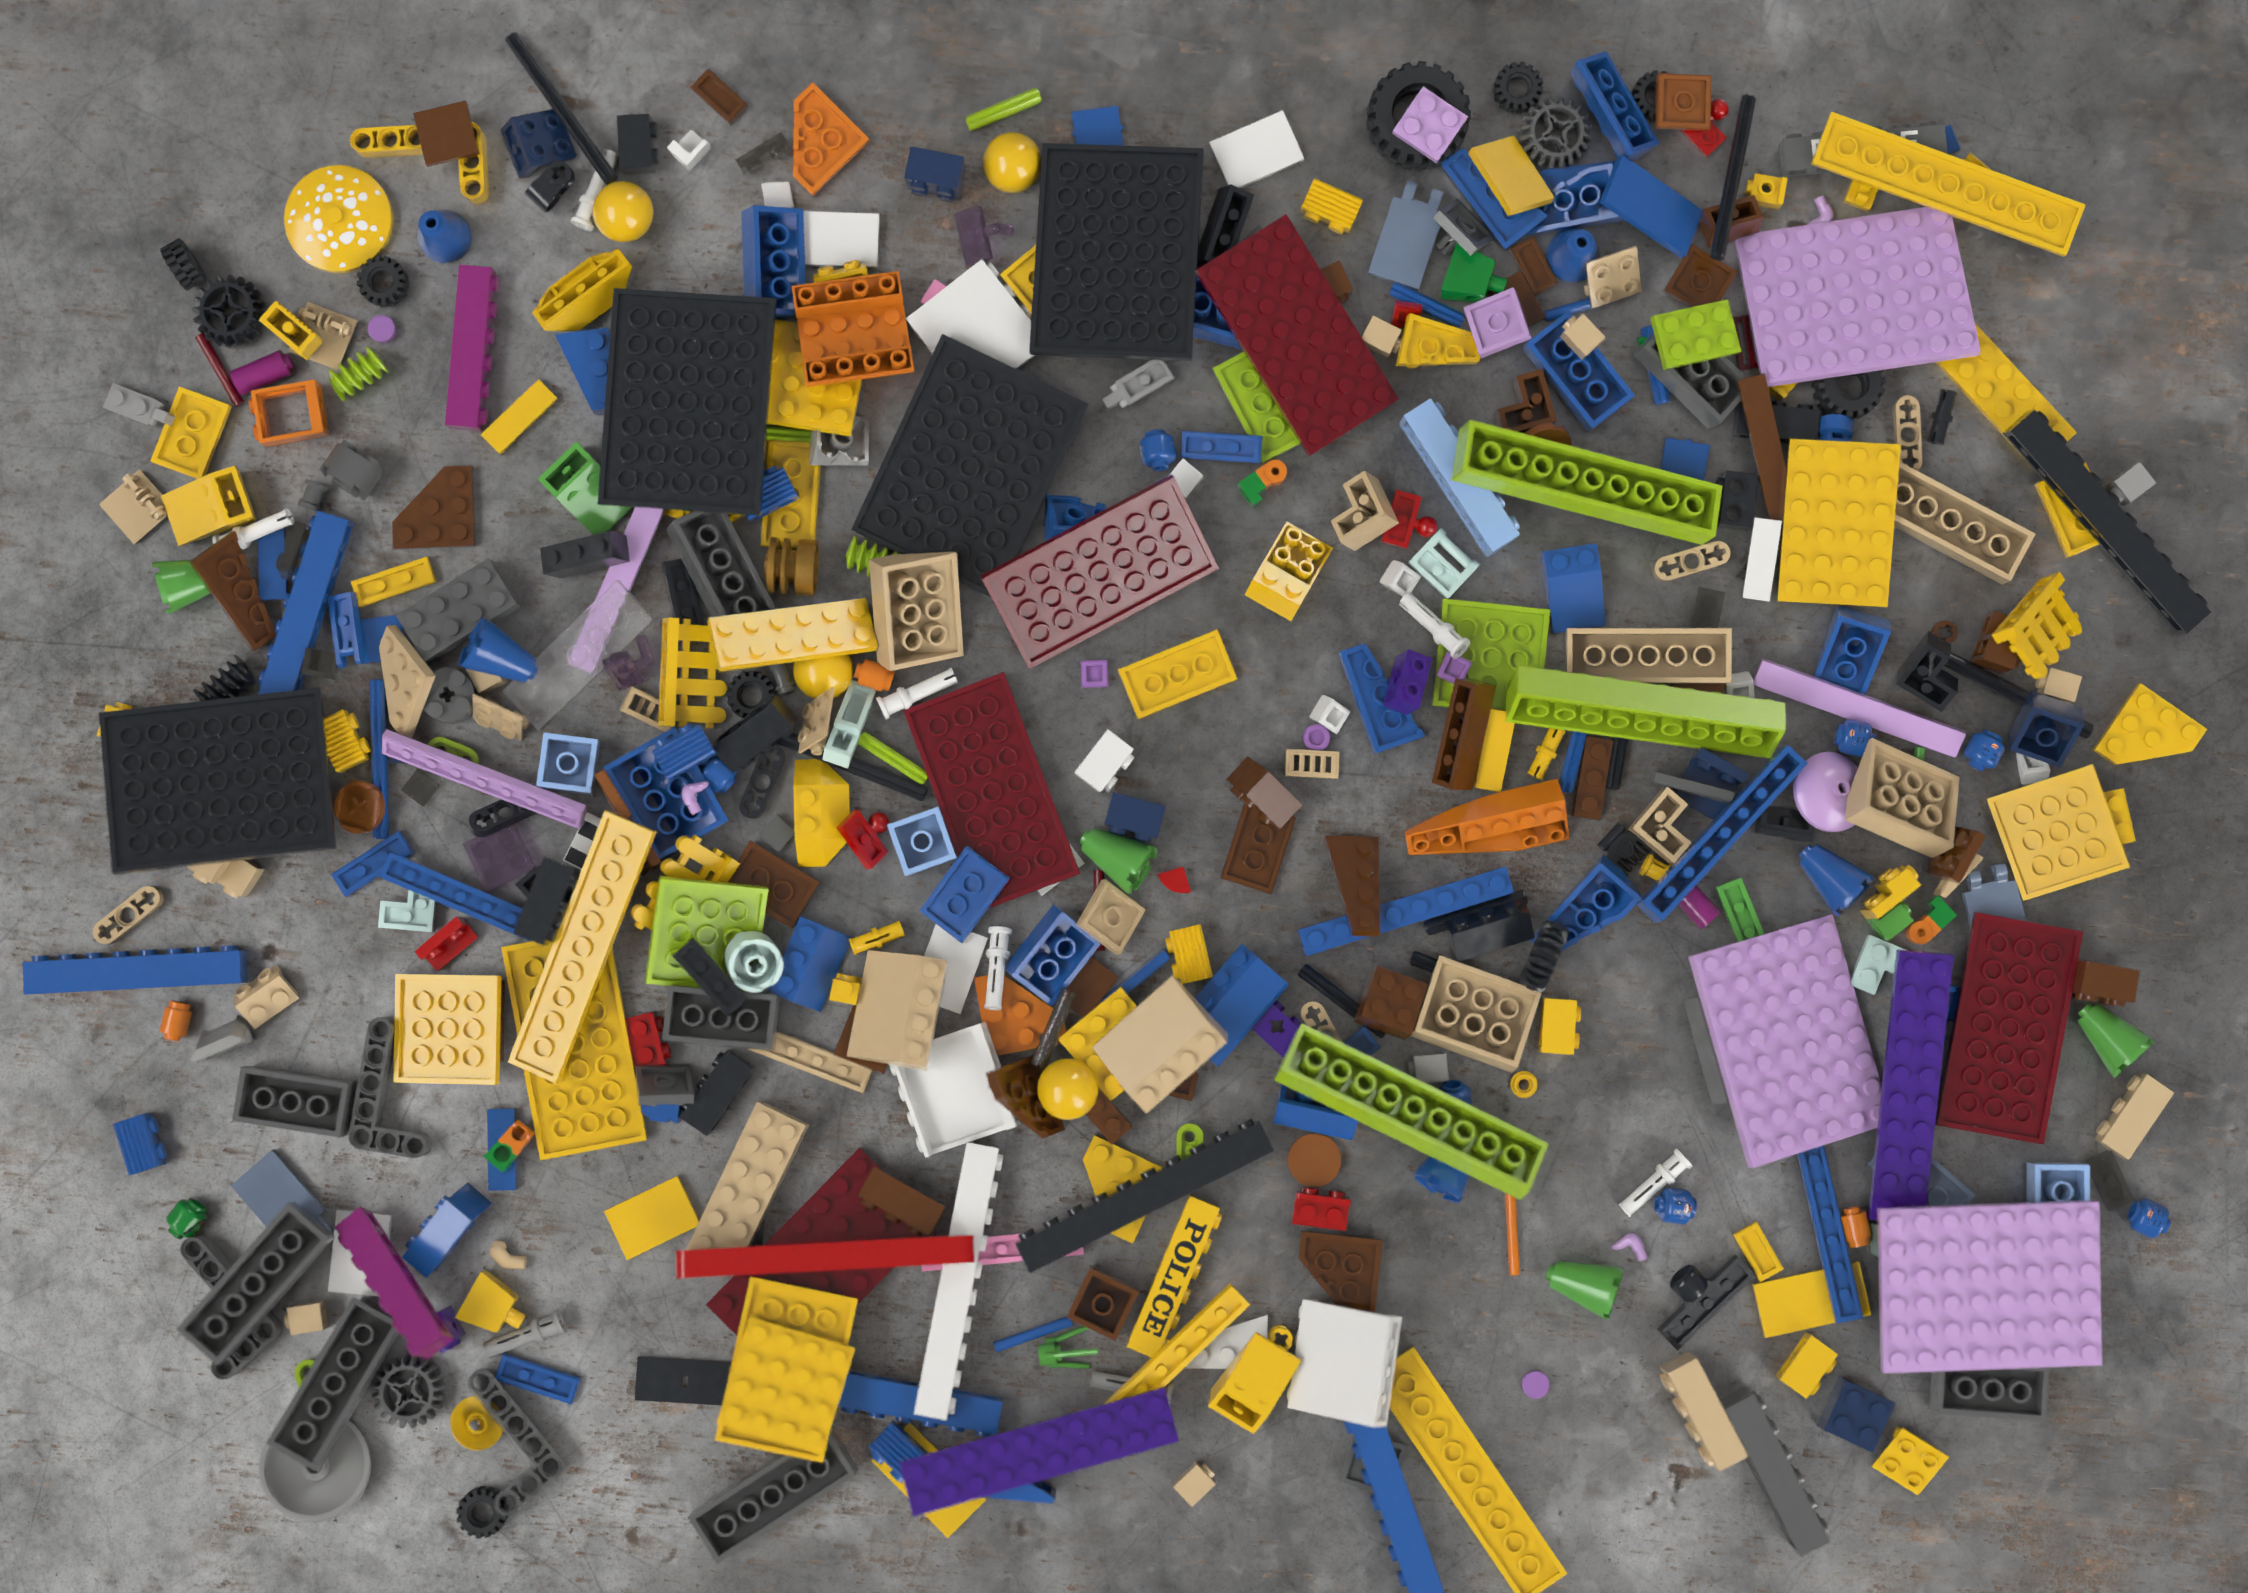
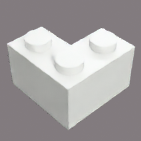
M1108 729L1075 771V775L1100 794L1104 790L1109 793L1118 781V778L1115 777L1120 768L1126 770L1135 758L1131 755L1134 749Z

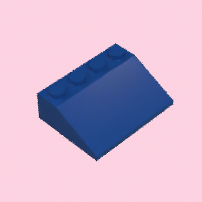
M675 727L604 766L613 785L631 812L634 821L656 831L652 847L661 862L679 852L676 848V841L679 837L688 836L692 838L695 834L702 838L729 821L709 785L704 790L695 794L701 811L692 815L688 807L685 806L682 798L684 786L706 781L698 766L670 781L667 780L652 750L657 748L655 743L669 736L672 740L679 736Z

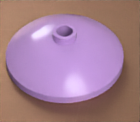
M1822 752L1805 760L1808 764L1794 778L1793 783L1794 800L1799 812L1809 824L1825 832H1840L1853 827L1855 824L1845 820L1847 796L1858 770L1857 765L1844 755L1835 752ZM1838 785H1840L1842 793L1838 790Z

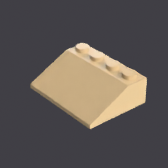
M957 553L897 554L869 559L874 630L878 643L876 650L877 662L889 671L964 656Z
M1871 738L1868 741L1847 796L1845 820L1934 858L1952 849L1954 845L1960 777Z
M868 950L847 1057L927 1071L948 967L947 960L920 955Z
M1439 955L1410 1037L1512 1073L1518 1068L1541 993L1529 990L1519 983Z
M1172 975L1095 1043L1092 1048L1128 1095L1147 1114L1226 1044L1228 1033Z

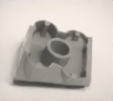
M855 416L852 436L825 432L821 434L819 430L811 432L809 465L868 466L869 420Z
M237 1015L234 1021L208 1032L202 1030L190 1060L195 1063L205 1062L254 1041L249 1029V1022Z

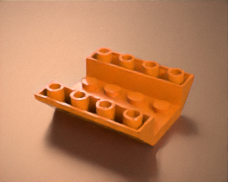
M899 271L792 286L806 387L914 372Z

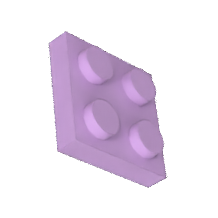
M1422 87L1392 131V134L1437 163L1468 116L1425 87Z
M1514 287L1463 307L1481 358L1532 339Z

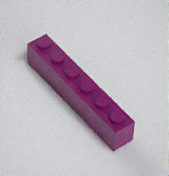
M459 265L445 425L450 429L482 431L483 424H487L488 410L484 408L485 398H489L490 382H487V371L492 369V355H489L490 345L494 344L495 330L491 328L492 318H496L497 315L494 291L498 292L499 276L496 275V272L491 267Z
M359 1207L335 1226L339 1234L337 1237L338 1241L346 1250L349 1249L353 1255L351 1258L352 1263L358 1270L364 1272L367 1277L364 1279L366 1285L380 1297V1300H378L379 1305L386 1313H390L394 1319L392 1325L399 1334L405 1336L408 1341L406 1347L412 1355L429 1359L454 1339L371 1211Z

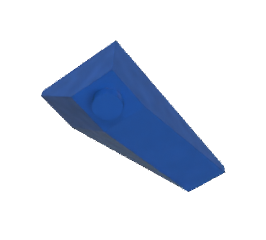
M1046 495L1045 541L1107 509L1105 508L1106 504L1097 502L1096 506L1080 503L1081 498L1074 496Z
M1602 855L1546 920L1556 921L1568 928L1569 933L1563 946V951L1584 937L1600 931L1608 924L1624 918L1642 898V895L1627 875L1605 855ZM1540 926L1539 929L1534 933V934H1535V939H1531V940H1530V941H1532L1533 943H1534L1535 940H1536V937H1537V935H1538V933H1539V931H1540L1541 926Z

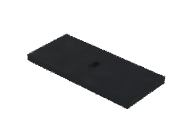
M638 1356L635 1400L722 1406L732 1362ZM683 1376H688L687 1386H682Z

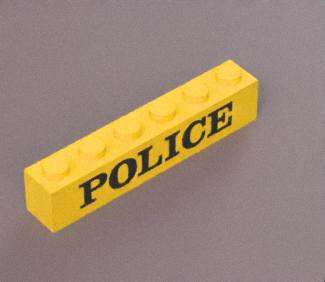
M1189 1194L1128 1339V1348L1152 1358L1170 1341L1166 1337L1169 1330H1175L1181 1315L1177 1314L1180 1303L1185 1305L1191 1292L1187 1288L1190 1279L1196 1280L1202 1265L1198 1263L1201 1253L1207 1254L1212 1239H1209L1208 1236L1212 1228L1217 1230L1223 1214L1219 1213V1206Z

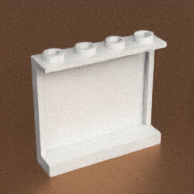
M982 259L906 318L907 324L931 354H933L941 335L944 334L1015 369H1018L1035 356L1029 353L1030 319L1032 314L1024 304L1019 306L1013 299L1016 297V294L1012 291L1011 287L1007 283L1002 285L997 279L1000 274L990 262L986 265Z
M986 1021L933 1039L927 1071L889 1064L892 1074L898 1077L900 1083L898 1092L902 1101L907 1103L909 1109L907 1118L911 1127L915 1126L918 1135L916 1137V1144L921 1153L924 1152L925 1158L1021 1124L1017 1117L994 1099L993 1093L989 1088L986 1073L1000 1068L1001 1064Z
M1303 1299L1298 1312L1300 1319L1299 1329L1295 1335V1356L1301 1359V1362L1291 1378V1385L1287 1391V1408L1370 1427L1387 1426L1402 1316L1377 1314L1319 1302V1299Z

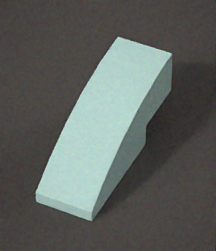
M852 680L834 721L822 760L848 769L876 690L858 685L857 681Z

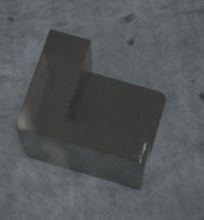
M306 647L301 674L336 680L338 666L335 653Z

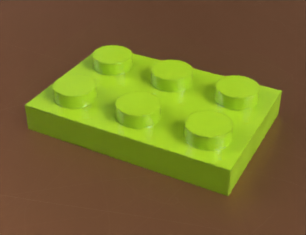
M1728 299L1650 317L1663 370L1735 355L1741 352Z

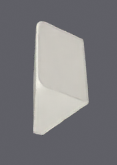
M789 182L761 183L765 206L794 208Z
M1182 459L1171 472L1185 498L1203 478V475L1185 459Z
M1393 560L1382 576L1380 583L1403 597L1405 594L1413 591L1421 576L1404 563Z
M1740 672L1732 674V683L1725 684V694L1734 696L1744 695L1749 698H1755L1754 681L1750 673Z
M1322 695L1309 717L1337 734L1351 711L1334 699Z
M2016 753L2022 785L2032 784L2049 778L2051 770L2048 763Z

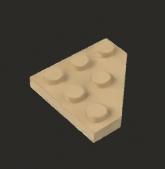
M396 625L386 626L379 645L389 721L398 734L412 738L435 679V674Z

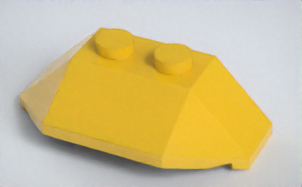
M619 248L612 252L590 256L548 287L540 299L538 307H535L532 313L545 331H580L612 307L614 288L626 289L632 266Z
M817 759L795 760L793 783L794 827L798 867H825L847 843L836 827L850 814L849 784L827 763Z

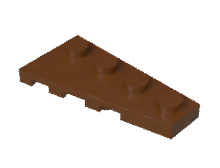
M232 531L189 561V564L251 651H255L275 637L276 633L265 605L261 602L257 592L256 582L251 577L245 554L242 553L238 543L237 534L235 531Z
M1325 835V846L1330 855V863L1335 872L1338 890L1343 899V907L1352 936L1380 937L1379 837Z

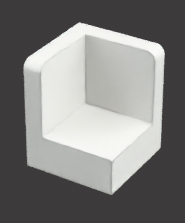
M690 130L679 143L673 140L667 149L674 158L691 171L711 149V146L706 139H702L693 130Z

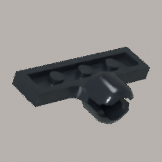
M1734 1255L1710 1278H1705L1693 1265L1682 1267L1673 1275L1670 1281V1287L1682 1299V1305L1657 1330L1678 1351L1756 1275L1737 1255Z

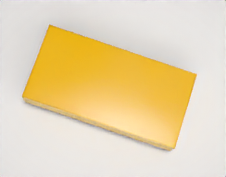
M1757 1221L1732 1234L1759 1282L1784 1269Z

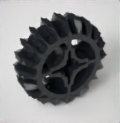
M228 275L225 282L222 276H217V284L209 280L207 281L210 287L208 290L202 287L199 288V291L204 295L202 298H194V301L199 303L200 306L193 307L192 311L200 315L196 316L193 320L196 324H201L198 331L202 334L206 333L205 339L208 341L214 340V344L217 346H221L224 343L227 348H231L233 342L238 347H242L243 338L249 343L252 342L251 333L260 335L256 326H264L259 321V318L266 311L259 308L263 307L266 302L263 299H258L262 293L258 289L253 290L254 284L249 281L245 284L243 277H238L235 281L232 275ZM236 292H241L245 295L249 308L238 305V298L235 297ZM223 294L222 300L218 304L213 305L214 301ZM230 306L236 310L233 314L230 313L231 316L223 313L227 309L230 310ZM211 315L221 318L224 332L214 327ZM247 318L244 324L237 329L238 322L241 319Z
M1546 920L1543 922L1520 976L1521 985L1529 990H1535L1540 993L1545 990L1568 936V928L1556 921Z

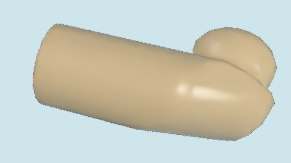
M496 1240L492 1243L489 1253L500 1267L526 1269V1256L510 1255L505 1250L506 1244L504 1241Z

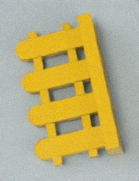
M2060 571L2038 579L1992 634L1997 644L2009 640L2011 644L2010 649L2018 654L2026 666L2025 672L2027 675L2031 674L2034 679H2040L2047 675L2045 664L2051 665L2058 662L2059 654L2057 650L2062 651L2070 647L2071 642L2068 635L2074 637L2082 632V626L2078 620L2079 615L2071 610L2063 598L2065 594L2062 589L2058 590L2065 581Z
M662 618L658 726L675 727V721H678V727L686 726L687 722L705 723V728H714V723H721L726 718V712L723 708L714 707L715 696H723L727 691V685L724 681L715 680L718 666L707 625H691V619H683L682 624H679V618ZM678 640L682 641L681 651H678ZM690 641L709 642L708 653L689 652ZM677 667L681 668L680 678H677ZM689 668L708 669L707 679H688ZM676 694L679 695V705H676ZM688 695L707 696L706 706H687Z
M694 834L692 838L681 836L677 839L676 848L682 853L677 861L670 858L665 859L661 864V871L667 875L666 877L728 883L740 863L716 847L711 851L699 844L702 839ZM689 858L703 865L697 874L685 867ZM652 881L646 886V893L652 898L648 905L645 907L642 904H637L631 909V916L636 920L634 926L640 930L644 926L652 930L658 882Z

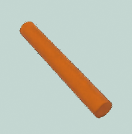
M1505 1193L1509 1275H1520L1516 1198Z

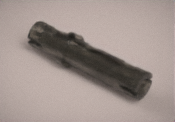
M1061 987L1053 1011L1043 1034L1040 1033L1038 1037L1040 1042L1030 1061L1038 1066L1040 1058L1043 1056L1039 1064L1041 1068L1047 1067L1054 1047H1058L1059 1035L1078 994L1070 990L1065 1000L1069 991L1065 987Z

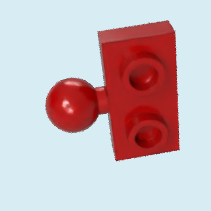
M1722 99L1711 101L1710 130H1680L1706 158L1727 138L1713 124V121L1722 120L1727 116L1729 112L1728 104Z
M1395 490L1391 507L1399 523L1383 533L1382 543L1407 550L1413 529H1417V532L1426 538L1436 534L1438 523L1433 517L1424 516L1420 519L1416 518L1422 499L1421 496Z
M854 810L836 827L866 870L872 869L888 853V850L876 835V833H884L888 829L887 825L890 824L889 818L884 813L876 812L872 814L867 822L859 810Z

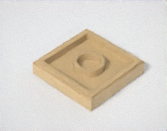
M1104 879L1099 883L1076 925L1114 954L1120 955L1146 909L1108 880Z

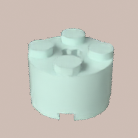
M757 931L740 932L735 935L726 947L724 964L731 979L739 988L748 992H760L770 985H774L779 980L783 970L782 957L774 942L767 935ZM754 958L758 959L757 962L753 961L752 964L749 965L750 960L752 961L754 960Z

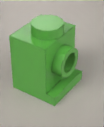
M1900 901L1879 919H1866L1884 941L1892 939L1914 920L1910 916L1912 914L1911 909L1904 901Z

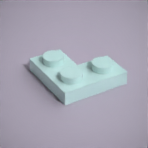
M410 890L408 891L407 903L380 901L378 928L434 932L437 902Z
M1867 935L1851 974L1852 986L1875 995L1884 971L1894 975L1896 949H1906L1872 935Z

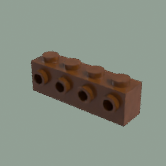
M1455 678L1432 783L1451 790H1473L1496 685L1477 679Z

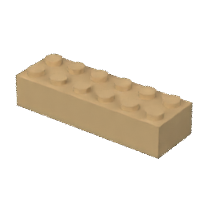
M1899 461L1894 527L2002 585L2010 582L2035 533Z
M1567 628L1565 630V672L1585 673L1597 677H1613L1619 680L1640 681L1647 684L1732 683V628Z
M763 1101L756 1103L686 1250L751 1247L755 1235L759 1231L810 1125L809 1123Z

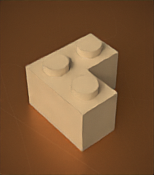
M1364 470L1343 484L1353 507L1332 519L1331 523L1340 542L1356 551L1399 522L1379 479Z
M1664 787L1628 830L1652 848L1667 863L1673 864L1692 843L1671 826L1688 804L1670 788Z
M249 859L187 867L194 872L192 876L205 884L207 882L212 884L218 882L224 886L223 891L234 898L238 896L248 897L265 870Z

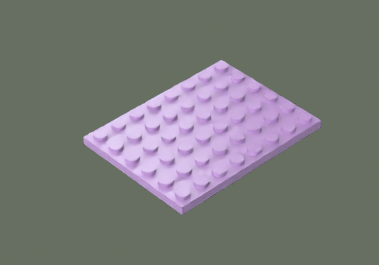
M1929 207L1763 231L1734 240L1760 374L1765 373L1768 387L1979 356L1981 352L1953 218L1948 214Z
M1833 914L1688 957L1748 1168L1758 1167L1877 1128L1882 1085L1855 990L1851 984V976Z
M2098 1201L1878 1208L1881 1371L1883 1373L2102 1365Z

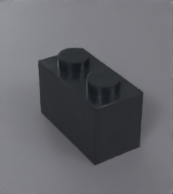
M649 114L617 115L619 168L623 175L656 173L655 165L659 164L658 148H654V138H658L657 122H653Z

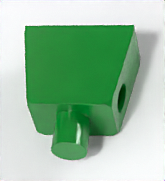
M1456 243L1441 289V299L1475 303L1485 299L1488 291L1496 293L1505 291L1508 279L1494 275L1496 269V261L1479 252L1470 256Z

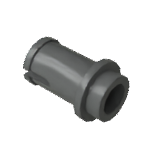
M786 664L768 665L777 686L775 691L779 692L780 696L794 692L796 684L794 681H791Z

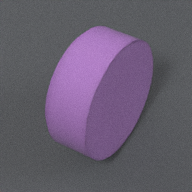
M378 315L370 320L368 333L376 342L388 343L396 335V325L389 317Z
M1310 725L1303 733L1304 745L1309 750L1321 751L1329 744L1330 733L1323 725Z
M1532 1370L1523 1376L1521 1387L1528 1397L1538 1399L1547 1394L1549 1380L1542 1372Z

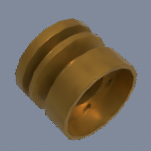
M771 537L764 566L767 592L776 593L778 582H780L781 594H787L789 584L794 583L796 595L815 596L819 571V541L800 539L796 551H792L790 538L784 539L783 548L780 550V538Z

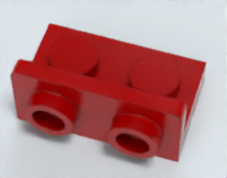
M456 916L414 952L421 960H427L436 971H440L477 940L478 935L462 916Z
M657 1011L626 1018L634 1066H662L669 1064L668 1058H671L669 1043L662 1040L664 1029L662 1016H657Z
M1303 1187L1302 1192L1296 1191L1292 1224L1346 1231L1351 1199L1345 1197V1192L1330 1190L1329 1195L1318 1194L1319 1189Z

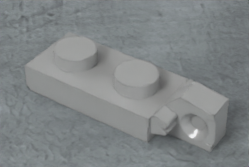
M1150 360L1115 381V384L1110 387L1112 393L1104 397L1101 402L1107 411L1118 404L1123 409L1174 380L1175 377L1164 360Z
M115 383L112 384L103 408L150 427H155L157 421L172 426L176 417L162 410L164 406L162 402Z

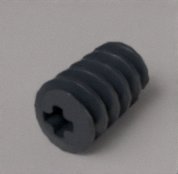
M234 655L237 661L236 664L228 660L226 662L229 668L228 671L219 668L220 678L210 675L212 685L203 681L201 684L204 691L201 692L196 688L193 691L200 701L230 698V696L232 698L239 697L238 689L246 691L248 689L246 682L252 685L256 682L252 670L240 657Z

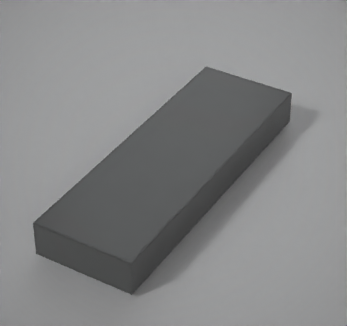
M1658 772L1651 773L1649 781L1652 785L1668 787L1672 790L1723 803L1733 801L1735 793Z

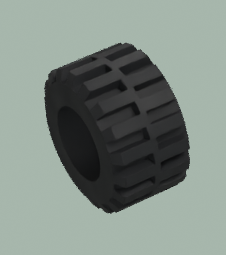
M1883 370L1854 374L1858 377L1862 386L1861 395L1856 400L1846 399L1838 393L1835 386L1836 377L1813 381L1812 389H1815V392L1812 394L1813 399H1818L1817 407L1819 409L1824 408L1826 410L1825 415L1841 414L1852 418V420L1855 418L1859 419L1873 410L1882 400L1880 397L1885 392V388H1882V385L1886 383L1885 377L1880 375Z

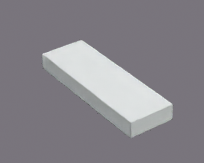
M1754 517L1742 598L1770 601L1782 525L1781 520Z

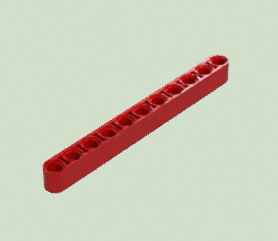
M974 1235L675 1251L676 1278L975 1263Z

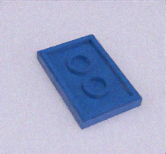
M966 846L919 911L960 943H964L1008 883L1010 877L971 847Z

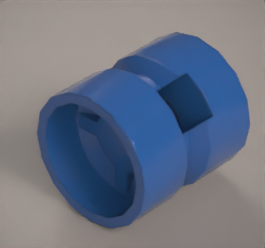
M1841 414L1822 416L1819 420L1818 440L1851 441L1854 421L1852 418Z

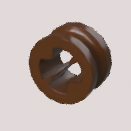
M1944 620L1934 624L1931 628L1932 633L1940 636L1941 633L1938 634V629L1946 626L1949 628L1947 632L1951 634L1950 637H1945L1943 640L1948 643L1955 641L1958 630L1953 622Z

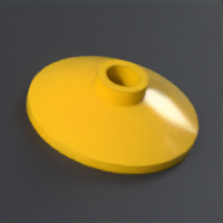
M474 1396L459 1402L452 1411L450 1417L451 1432L456 1441L463 1447L476 1451L485 1450L493 1446L501 1437L503 1431ZM491 1401L492 1408L500 1411L497 1405ZM470 1422H475L478 1426V1429L473 1430L470 1426Z

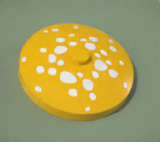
M331 165L312 171L296 184L285 206L284 225L286 235L293 249L307 263L326 272L349 273L361 269L360 266L362 264L366 265L368 263L366 260L369 258L374 260L375 256H380L384 251L392 234L393 210L386 192L370 175L354 167Z

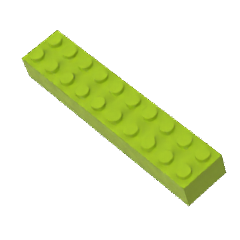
M1469 420L1459 429L1451 477L1452 481L1700 545L1705 544L1716 536L1722 485Z
M1518 666L1506 694L1505 722L1771 758L1786 731V711L1784 702H1777L1772 699H1755L1744 695L1734 696L1720 692L1698 691L1693 688L1669 687L1665 684L1655 685L1640 681L1619 680L1613 677L1590 676L1585 673H1568L1557 669L1547 670L1533 666Z
M1302 1023L1294 1034L1274 1078L1275 1081L1519 1200L1530 1191L1549 1143Z

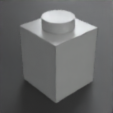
M2138 462L2131 465L2108 483L2107 486L2110 489L2109 492L2114 494L2124 506L2133 502L2156 484V482L2144 466Z
M1446 1053L1412 1055V1061L1407 1063L1408 1075L1421 1082L1449 1081Z

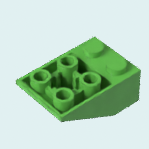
M577 441L538 478L553 496L593 535L609 531L633 508L597 504L600 464Z

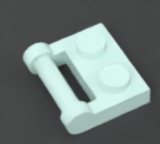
M1440 528L1408 563L1448 599L1479 567L1480 563L1475 559L1472 561L1446 536L1447 533ZM1437 543L1465 568L1462 573L1457 571L1434 549Z

